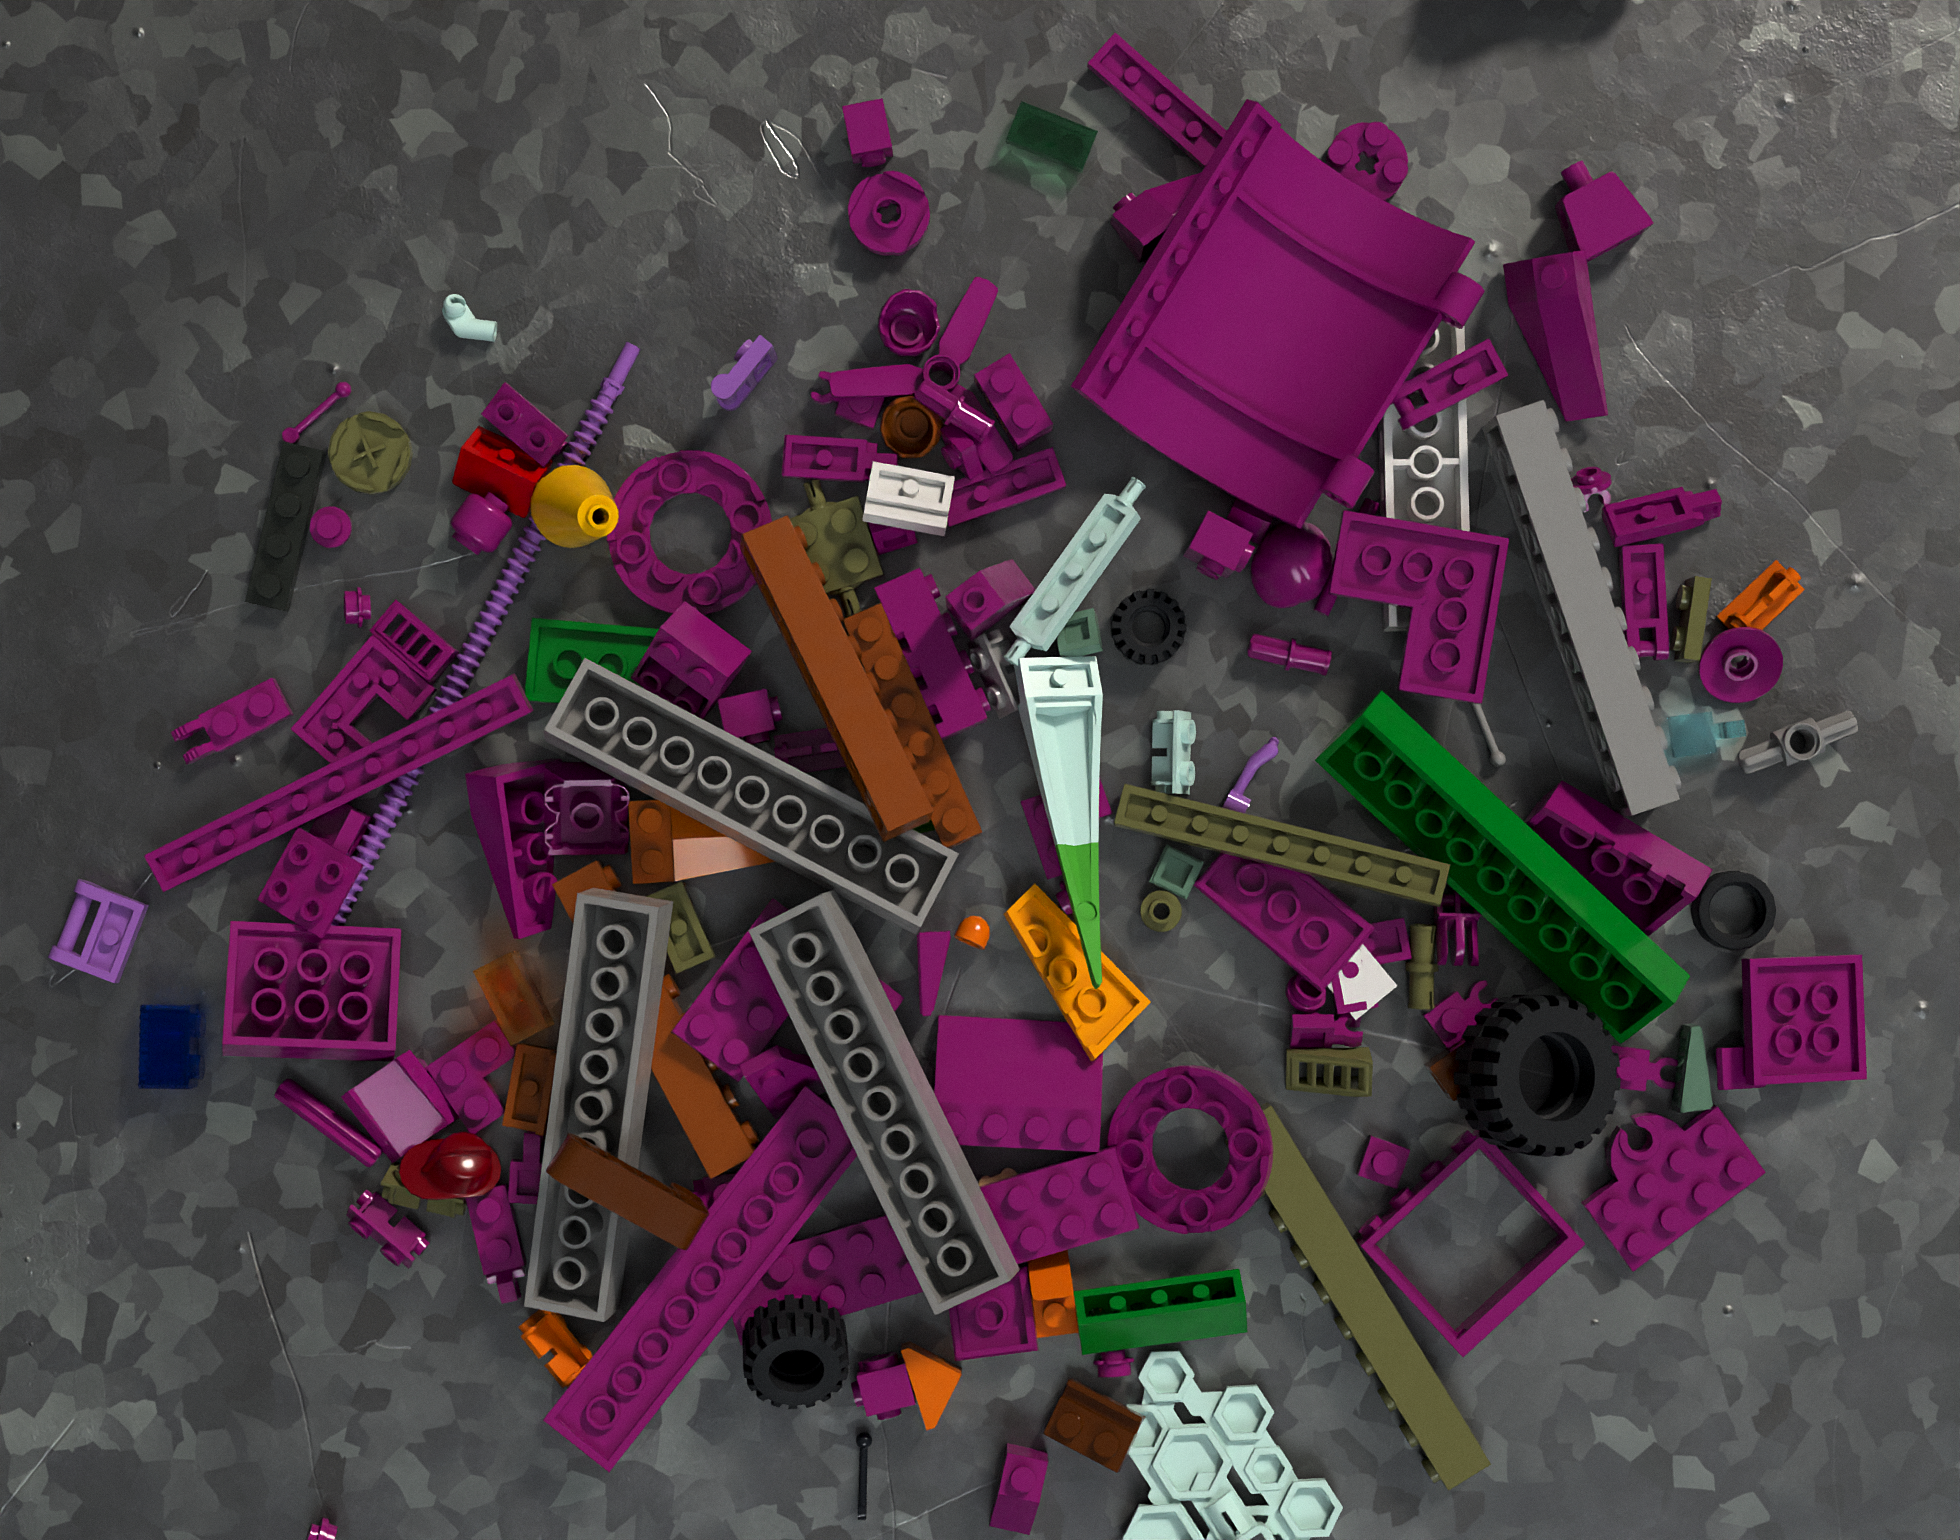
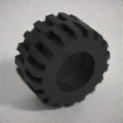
M794 1294L784 1295V1300L778 1301L776 1298L767 1301L768 1306L766 1308L763 1306L754 1310V1317H748L745 1323V1330L742 1334L744 1378H747L749 1389L756 1391L757 1397L762 1401L770 1399L771 1405L780 1407L782 1404L788 1405V1409H797V1405H805L808 1408L815 1406V1401L817 1400L825 1402L830 1399L831 1392H838L842 1388V1380L847 1379L849 1355L846 1325L844 1319H840V1314L836 1308L828 1309V1302L822 1299L815 1302L812 1301V1296L803 1294L802 1298H794ZM796 1349L806 1350L805 1352L798 1354L784 1353L786 1351Z

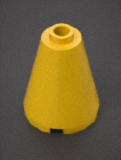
M562 465L555 468L536 484L531 497V516L534 523L548 541L562 547L577 548L588 545L611 533L618 523V508L606 482L596 472L583 466Z

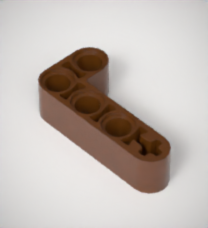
M568 1133L546 1169V1172L561 1184L682 1250H688L710 1214L701 1198L685 1187L673 1182L667 1186L572 1133Z

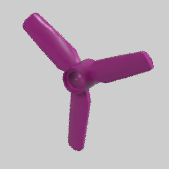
M981 277L973 279L939 341V355L929 358L923 369L910 364L832 372L829 383L831 395L835 398L912 396L925 379H930L929 376L933 372L944 371L950 375L952 381L940 387L959 399L961 396L965 397L963 402L989 418L973 392L958 384L960 378L959 367L969 360L996 299L998 288L987 279ZM994 424L982 443H979L978 440L964 432L975 443L981 463L991 474L1002 471L1011 463L1013 455Z

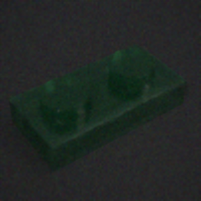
M1021 101L1006 138V143L1082 173L1098 131Z

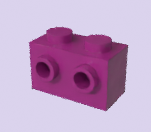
M1208 510L1183 556L1198 563L1196 570L1211 579L1218 580L1221 576L1228 578L1234 571L1240 573L1248 563L1255 549L1254 546L1248 544L1253 533Z

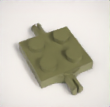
M817 479L811 481L812 484L810 482L803 484L810 508L801 515L789 519L793 527L799 526L805 535L808 548L805 549L811 563L817 562L826 581V585L823 586L826 594L839 595L845 612V618L853 615V612L857 614L862 611L855 589L859 588L866 581L884 576L885 574L869 524L862 521L864 509L860 497L855 496L840 502H826L820 480Z

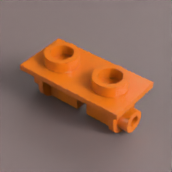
M1775 560L1716 617L1728 630L1738 627H1752L1763 630L1805 590L1798 583L1801 580V576L1791 567L1786 570Z
M539 1309L518 1327L523 1333L520 1337L538 1359L549 1350L552 1352L554 1357L544 1366L561 1388L565 1386L568 1388L593 1357L590 1350L585 1345L579 1343L569 1331L564 1318L559 1313Z

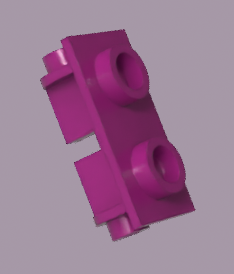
M506 382L503 383L481 413L482 416L542 467H546L555 454L557 456L560 455L568 445L565 440L569 435Z
M828 728L774 736L775 758L804 773L846 767Z
M365 1190L356 1201L361 1208L358 1210L352 1204L348 1208L346 1216L351 1219L348 1222L349 1226L362 1238L368 1239L371 1236L383 1246L380 1252L392 1264L399 1266L402 1263L409 1269L415 1260L411 1253L414 1251L420 1256L430 1244L425 1239L427 1234L422 1232L405 1216L395 1227H392L388 1222L398 1210L382 1198L378 1192L372 1194L369 1190Z

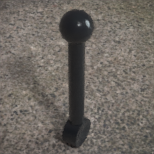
M863 1432L856 1437V1444L860 1447L858 1520H866L868 1447L872 1444L870 1434Z

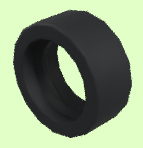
M1726 871L1715 873L1707 879L1698 897L1692 901L1691 915L1693 925L1706 941L1717 947L1740 950L1751 948L1766 938L1774 926L1776 906L1773 894L1762 880L1753 874L1740 871ZM1733 885L1743 887L1750 892L1756 901L1758 910L1756 920L1751 928L1735 935L1726 934L1717 929L1711 921L1709 913L1710 902L1716 892L1724 887Z

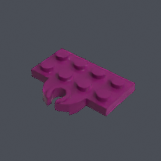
M1713 1104L1712 1109L1704 1110L1682 1128L1668 1117L1652 1111L1651 1113L1634 1114L1630 1118L1633 1124L1645 1129L1647 1133L1646 1143L1639 1149H1631L1628 1144V1134L1616 1126L1610 1136L1608 1145L1604 1146L1606 1164L1614 1178L1582 1201L1581 1204L1631 1271H1635L1766 1173L1718 1106Z

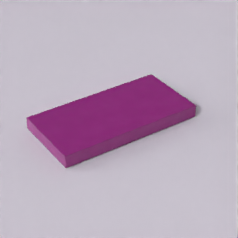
M1220 853L1194 884L1195 888L1321 993L1375 931L1371 924L1313 876Z

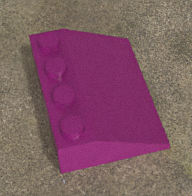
M230 921L222 1056L392 1062L396 1051L401 929L330 925L322 939L298 924Z
M939 1015L934 1094L959 1145L1099 1152L1103 1052L1095 1060L1090 1061L1068 1022Z

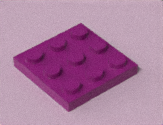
M1862 955L1741 959L1746 1084L1766 1085L1867 1079Z

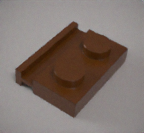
M1073 1378L1069 1379L1043 1434L1116 1473L1120 1472L1146 1416Z

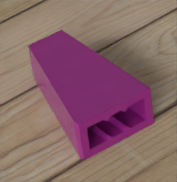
M1010 559L978 571L946 595V608L970 641H972L1029 599L1036 589L1014 560Z

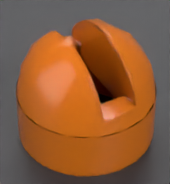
M969 916L961 921L954 937L969 946L984 950L990 937V928L982 917Z

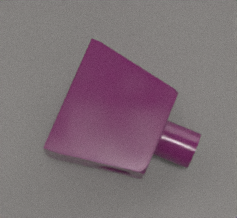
M1583 160L1561 172L1571 193L1562 197L1557 202L1555 211L1569 252L1585 250L1587 263L1644 233L1654 224L1651 217L1613 171L1593 180Z

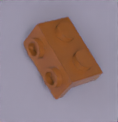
M517 1043L502 1126L536 1132V1135L546 1136L557 1049Z

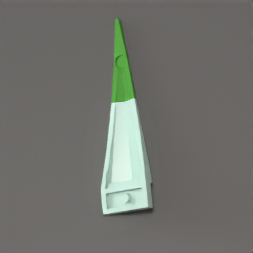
M1096 656L1019 658L1018 667L1014 666L1020 699L1018 710L1093 987L1097 989L1102 983L1098 838L1103 701Z

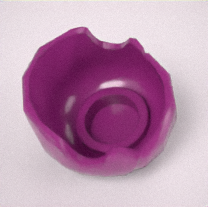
M903 289L891 295L882 306L878 316L877 327L884 346L888 347L890 352L898 356L916 357L929 350L940 331L936 302L921 290Z

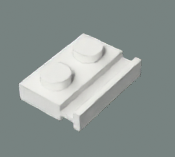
M873 461L862 521L944 536L955 476Z

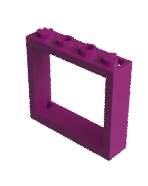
M1466 1130L1459 1135L1450 1145L1453 1151L1442 1161L1438 1158L1431 1161L1419 1174L1423 1179L1411 1190L1406 1186L1397 1192L1389 1201L1392 1207L1380 1218L1378 1215H1374L1368 1219L1358 1231L1361 1236L1355 1240L1462 1357L1468 1354L1586 1244L1497 1146L1488 1144L1480 1138V1130H1475L1473 1133ZM1479 1149L1551 1227L1557 1236L1454 1330L1381 1251L1376 1243Z

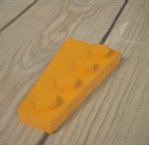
M1035 883L1003 914L1090 1061L1095 1060L1151 1003L1102 951V983L1097 989L1093 987L1077 926Z

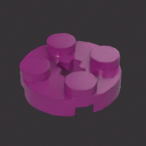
M1376 121L1356 123L1339 132L1330 145L1325 164L1384 201H1388L1397 193L1408 173V156L1401 139L1393 131L1389 130L1385 124ZM1365 154L1368 158L1373 157L1376 164L1373 166V174L1368 175L1366 170L1358 172L1355 166L1360 162V155Z
M885 171L883 174H876L871 178L869 176L855 187L849 199L848 215L850 229L857 241L864 248L875 254L902 256L917 246L928 230L930 223L928 199L921 185L904 173ZM891 203L897 205L896 213L900 218L897 221L891 220L888 224L881 222L882 215L878 213V209L880 207L888 208Z

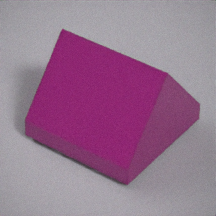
M1235 498L1226 520L1253 533L1250 541L1260 545L1273 516Z

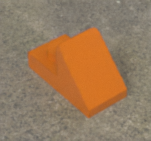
M1068 1250L1027 1261L1037 1338L1079 1333Z

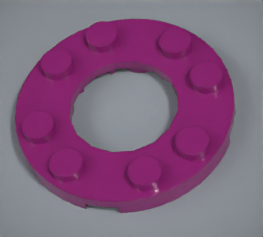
M680 450L681 452L670 453L647 461L624 481L614 498L619 513L618 523L614 530L607 535V542L617 574L629 590L639 599L669 614H673L684 602H687L703 615H707L732 606L747 595L757 584L739 548L741 536L743 533L772 522V517L760 488L741 467L714 453L700 450ZM697 493L712 498L724 509L730 521L731 540L726 554L716 566L702 573L683 574L669 569L657 558L651 546L650 528L655 513L666 501L680 494Z
M1180 1065L1160 1070L1147 1076L1133 1086L1123 1097L1116 1108L1109 1127L1107 1146L1116 1147L1134 1210L1148 1222L1167 1231L1181 1234L1213 1232L1230 1225L1255 1205L1262 1195L1271 1174L1273 1141L1263 1110L1244 1086L1232 1077L1212 1068ZM1182 1108L1199 1109L1213 1116L1225 1130L1228 1139L1229 1163L1222 1177L1213 1185L1199 1190L1181 1188L1168 1181L1157 1168L1152 1153L1153 1135L1160 1121L1170 1112Z

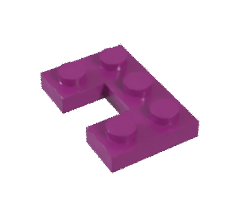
M372 635L292 726L291 730L331 764L372 743L352 725L378 695L406 720L411 721L437 689L407 665L377 637Z

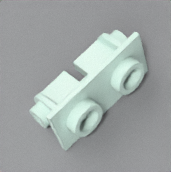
M1174 710V713L1173 711H1157V719H1152V748L1167 749V756H1152L1151 785L1155 786L1156 792L1190 795V786L1193 785L1195 780V766L1190 761L1191 744L1194 743L1196 738L1195 722L1191 719V712Z

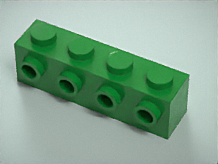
M1239 1269L1074 1291L1082 1355L1248 1332L1246 1300Z

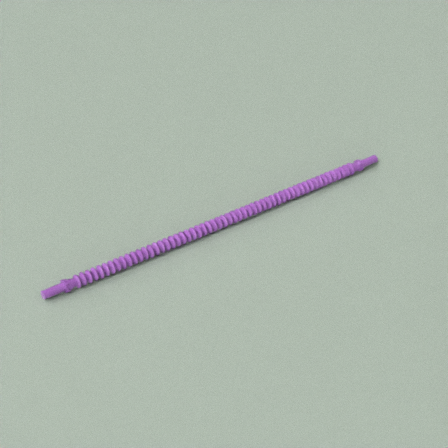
M629 342L625 343L608 378H603L597 399L590 400L593 407L591 410H585L584 413L587 415V419L579 421V425L582 428L580 431H574L573 435L576 437V440L568 442V446L571 449L568 453L563 452L562 456L565 458V461L557 463V467L562 465H579L584 467L586 465L583 458L591 455V452L588 450L590 445L595 446L597 444L594 437L595 435L602 434V431L599 429L601 424L606 425L608 423L605 416L607 413H613L610 407L617 396L622 394L625 388L622 384L641 350L640 348ZM532 516L529 517V520L532 522L530 527L525 526L523 528L526 532L525 537L518 538V541L521 543L519 548L512 549L515 553L514 558L507 559V562L510 564L509 568L501 570L502 574H504L503 579L496 580L498 589L490 591V594L493 596L492 600L485 601L487 610L479 612V615L482 617L481 621L474 622L473 624L476 627V631L468 633V637L471 638L470 642L462 644V647L465 649L463 654H457L459 663L451 665L454 672L452 675H446L445 678L448 680V684L446 686L442 685L440 687V690L443 692L442 695L434 698L437 705L429 708L431 713L455 703L457 699H463V696L460 694L462 689L469 688L466 681L468 678H474L473 668L480 667V664L477 662L478 658H484L486 656L483 652L484 647L491 646V643L488 641L489 637L497 635L494 631L496 625H502V621L499 620L500 616L508 614V611L505 609L507 604H513L511 595L519 593V590L516 588L518 583H524L522 574L530 572V568L527 565L529 562H535L536 560L533 557V553L541 551V547L538 544L541 540L546 541V538L539 531ZM422 766L398 777L396 782H390L392 791L384 793L387 800L385 803H379L378 806L381 808V812L379 814L374 813L375 823L368 824L367 826L370 833L362 835L364 844L362 846L357 845L356 849L359 851L357 856H351V858L364 866L331 923L332 926L346 923V919L343 916L345 913H351L350 903L357 902L355 893L363 890V887L360 885L362 880L367 881L369 879L366 872L374 869V866L371 864L373 859L378 860L380 858L377 851L379 848H385V844L382 843L384 838L391 837L388 830L390 827H396L394 818L402 816L399 809L401 806H407L408 803L405 801V797L413 795V791L410 790L411 786L419 784L416 777L418 774H424Z

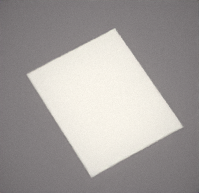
M1364 945L1348 961L1358 965V975L1354 978H1347L1342 970L1339 972L1344 1005L1366 1001V1010L1350 1012L1355 1020L1397 987L1396 983ZM1331 982V983L1328 985V987H1329V989L1333 992V987H1332V982Z

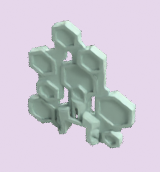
M1179 1349L1150 1351L1138 1375L1139 1380L1145 1387L1142 1403L1126 1404V1407L1146 1416L1128 1454L1151 1488L1147 1496L1152 1504H1138L1121 1540H1250L1259 1533H1262L1266 1540H1310L1311 1537H1329L1343 1506L1325 1478H1297L1289 1460L1279 1445L1274 1443L1266 1430L1274 1410L1257 1384L1226 1386L1224 1391L1201 1392L1193 1380L1194 1372ZM1183 1402L1192 1416H1201L1205 1423L1183 1424L1173 1409L1175 1403ZM1232 1465L1251 1494L1261 1493L1268 1505H1244L1227 1478ZM1181 1501H1192L1210 1529L1206 1538L1203 1537ZM1226 1511V1513L1234 1523L1237 1530L1234 1531L1232 1529V1527L1226 1520L1225 1516L1223 1515V1512Z

